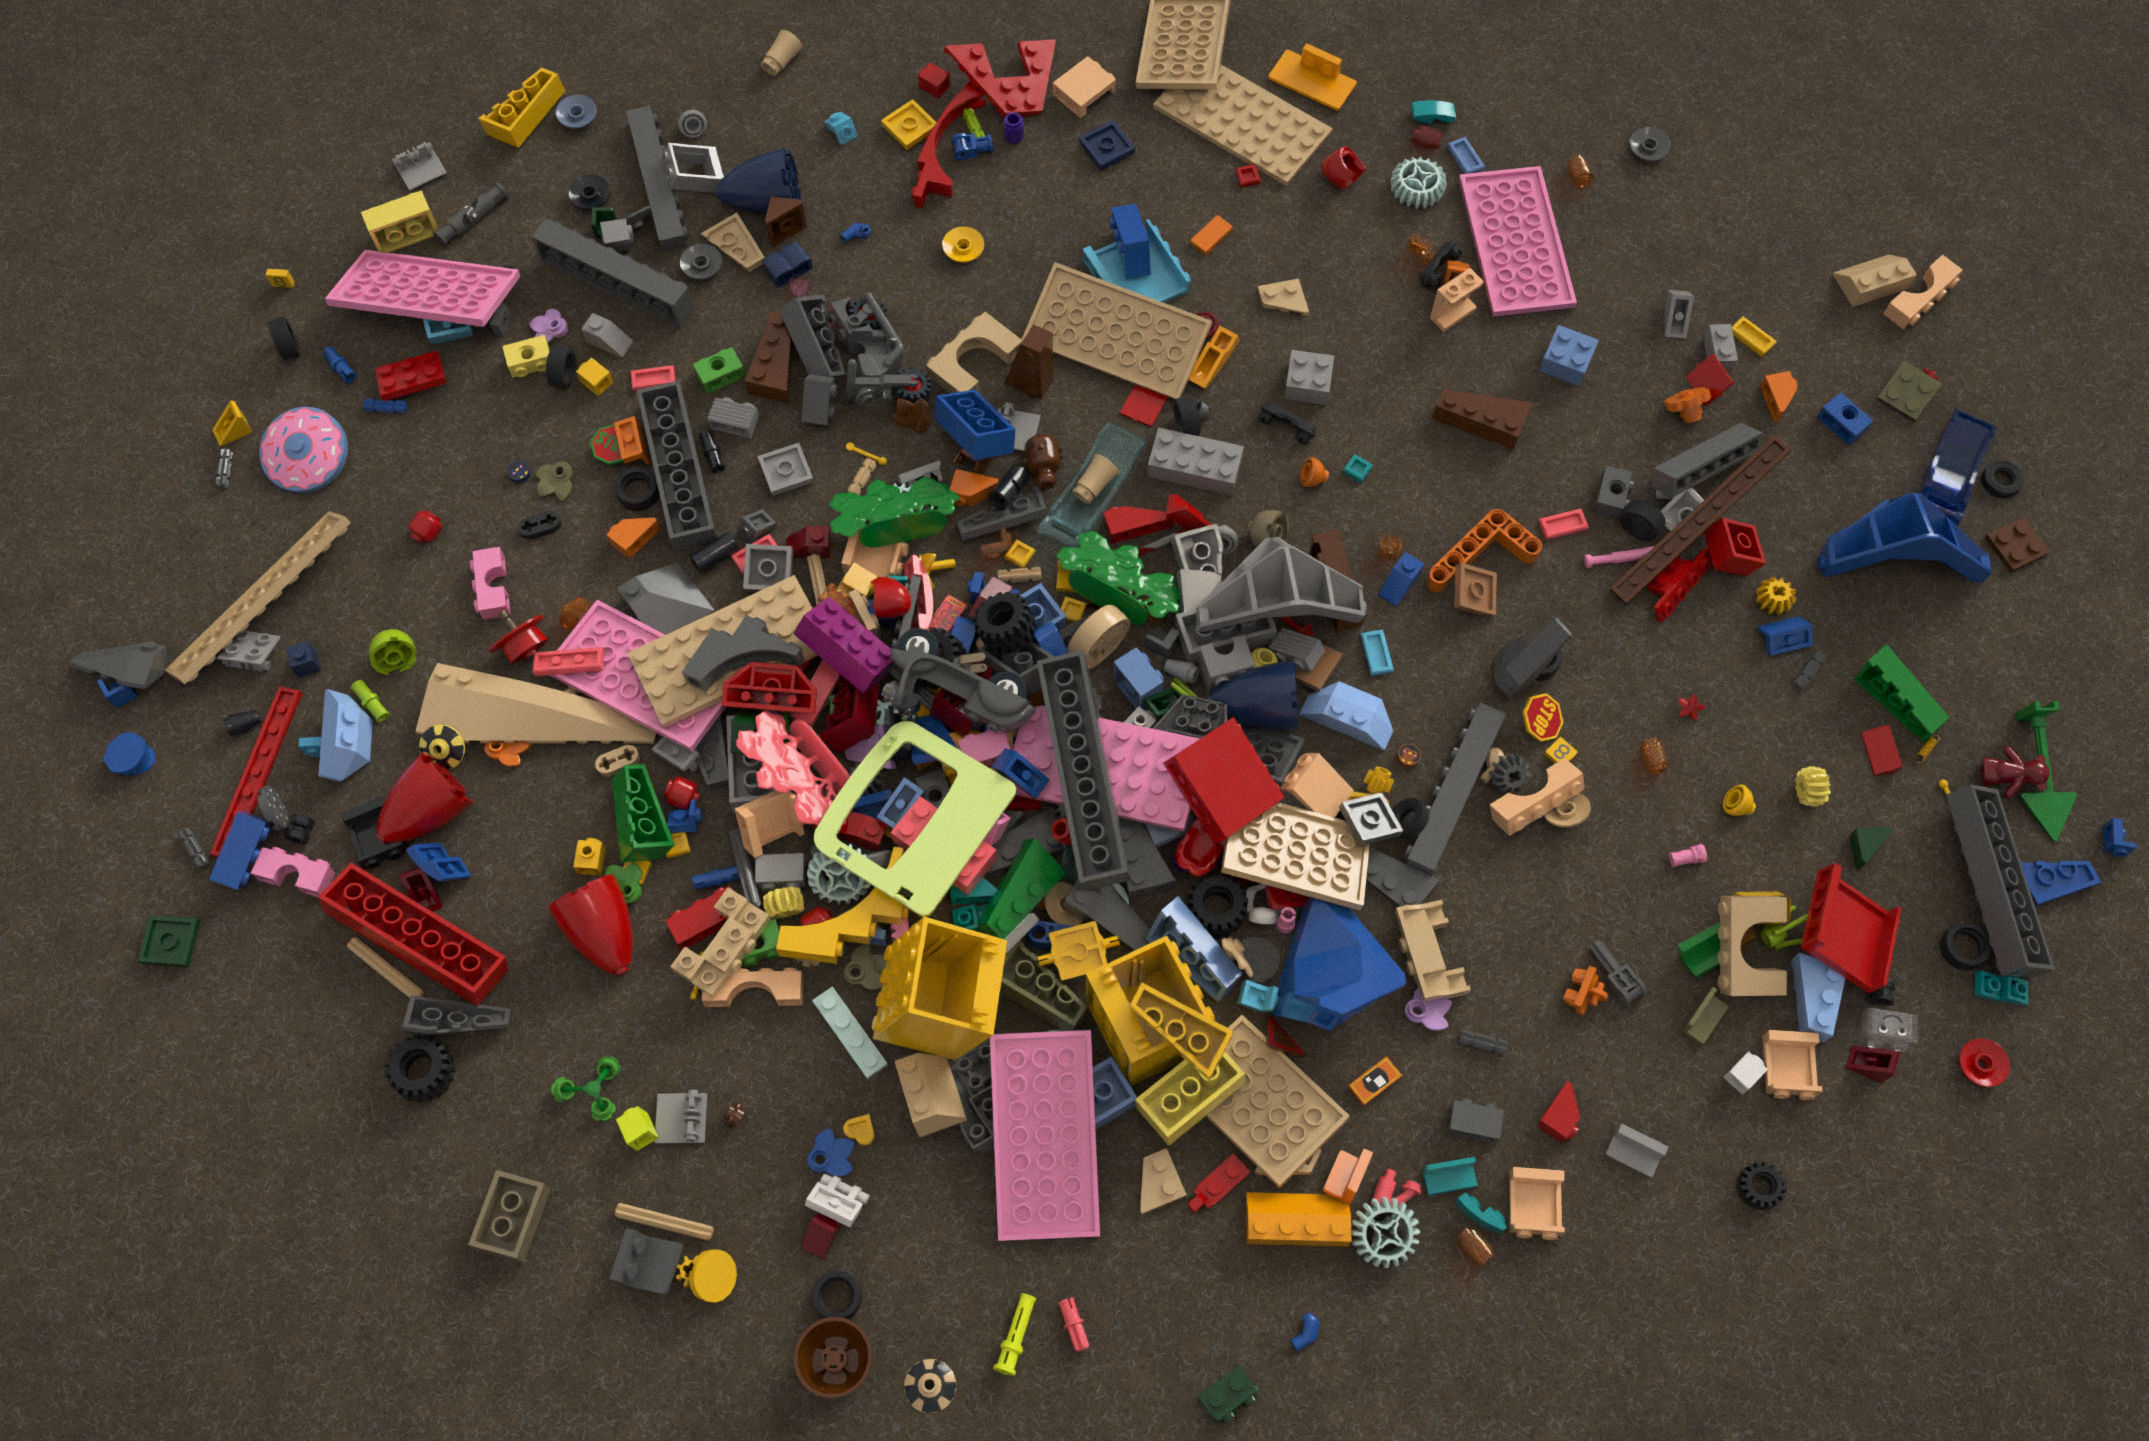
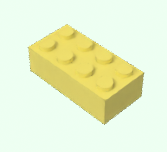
M1224 1052L1210 1081L1184 1059L1136 1098V1107L1169 1146L1245 1084V1073L1226 1052Z

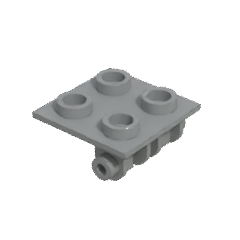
M423 142V144L416 146L417 150L412 147L413 152L410 153L409 150H406L407 154L403 152L395 155V158L392 159L410 191L447 174L430 142Z
M1007 402L1001 408H998V412L1016 429L1014 450L1024 451L1026 441L1037 434L1041 415L1015 411L1013 404Z
M244 630L232 638V643L221 651L217 659L222 660V663L226 664L227 667H237L240 669L246 667L247 670L253 668V670L264 672V670H269L270 662L266 659L278 643L280 636Z
M688 1090V1093L657 1094L655 1130L659 1138L654 1143H705L708 1093Z

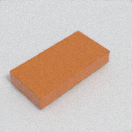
M1217 215L1190 240V245L1206 256L1233 231V226Z

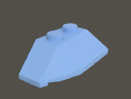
M1340 681L1321 689L1320 692L1316 691L1309 694L1299 713L1300 716L1385 751L1393 733L1382 699Z
M329 689L325 690L318 776L340 782L370 762L373 719L349 695Z

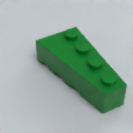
M1887 644L1867 661L1854 678L1860 686L1923 742L1950 718Z
M645 764L624 765L612 779L620 861L622 863L660 860L673 848L674 842Z
M1035 838L1023 841L1018 855L1014 857L1010 864L1009 871L998 885L999 888L996 894L991 898L977 925L985 934L1005 939L1066 874L1065 870Z

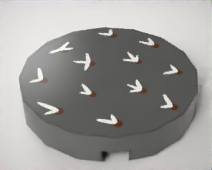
M269 785L258 789L257 793L261 795L258 796L257 800L264 818L268 822L272 821L275 824L272 828L276 831L288 828L290 820L279 794Z

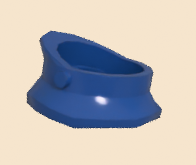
M123 732L111 741L107 746L103 759L112 773L124 774L126 777L144 773L156 761L155 752L146 745L145 739L132 732Z

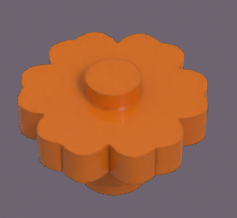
M1705 387L1687 389L1674 394L1673 397L1667 398L1664 402L1666 410L1670 412L1679 411L1681 419H1684L1685 423H1692L1702 418L1701 404L1709 401L1711 395L1709 389Z

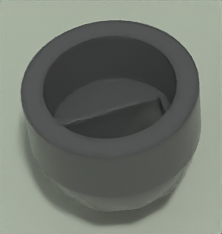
M1199 401L1196 404L1199 419H1208L1211 409L1206 403Z

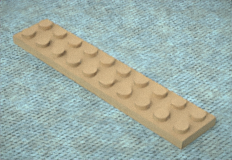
M330 511L326 513L174 660L165 671L183 684L193 681L198 676V671L204 665L207 666L212 663L216 658L215 655L221 649L227 648L237 633L247 629L250 620L261 615L266 609L265 606L271 600H276L282 594V589L287 584L295 582L299 577L298 574L304 568L310 567L315 562L314 558L320 552L323 553L328 550L331 542L347 531V526L351 522L345 516Z

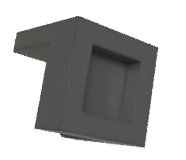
M1155 628L1151 635L1147 634L1145 636L1144 646L1168 658L1179 642L1180 632L1171 628L1170 632L1166 633Z

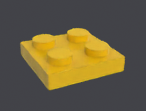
M913 99L881 120L882 126L906 150H909L928 137L937 123Z

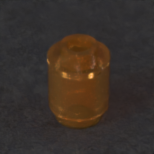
M1577 155L1568 161L1567 169L1574 185L1580 187L1588 186L1593 180L1594 175L1587 159L1583 158L1582 155Z
M1658 738L1643 741L1640 751L1646 771L1652 774L1663 773L1666 770L1665 768L1669 766L1663 743Z
M1467 1227L1457 1236L1460 1239L1457 1245L1473 1263L1476 1262L1479 1266L1483 1265L1495 1254L1491 1249L1492 1245L1476 1227L1473 1230Z

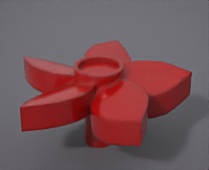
M1696 693L1689 698V701L1685 698H1679V703L1682 706L1679 716H1687L1689 714L1696 721L1698 717L1697 711L1706 708L1702 703H1697Z

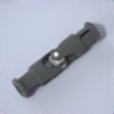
M496 182L491 190L480 194L470 205L446 221L447 224L439 230H434V237L446 247L448 245L447 242L456 235L460 236L475 224L481 216L495 209V205L501 200L508 199V192L499 182ZM463 215L470 221L468 224H463Z

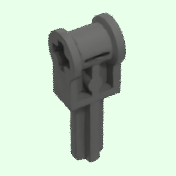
M1599 940L1591 944L1589 947L1590 951L1609 974L1605 982L1624 1007L1630 1006L1631 1001L1639 996L1644 997L1647 995L1648 992L1645 984L1635 975L1628 964L1621 967L1602 941Z

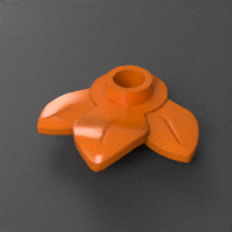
M490 741V743L485 744V753L489 758L499 760L504 766H519V754L529 749L532 743H526V741H514V743ZM496 745L500 746L498 749H493Z

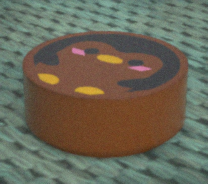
M1414 744L1402 745L1397 753L1398 762L1407 768L1415 767L1421 759V751Z

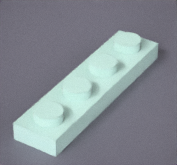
M833 986L812 1000L867 1079L888 1066Z

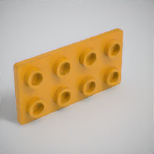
M1307 43L1303 47L1302 56L1286 50L1268 76L1269 80L1336 111L1341 109L1357 84L1356 80L1340 74L1342 59Z

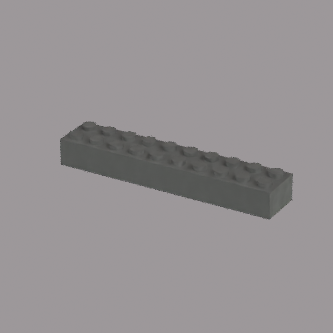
M1081 650L1039 660L1037 665L1079 883L1083 890L1086 891L1131 881L1088 663L1084 652Z

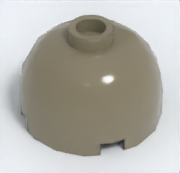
M1278 510L1261 511L1248 525L1250 540L1255 548L1265 538H1282L1283 534L1288 535L1289 531L1287 514Z

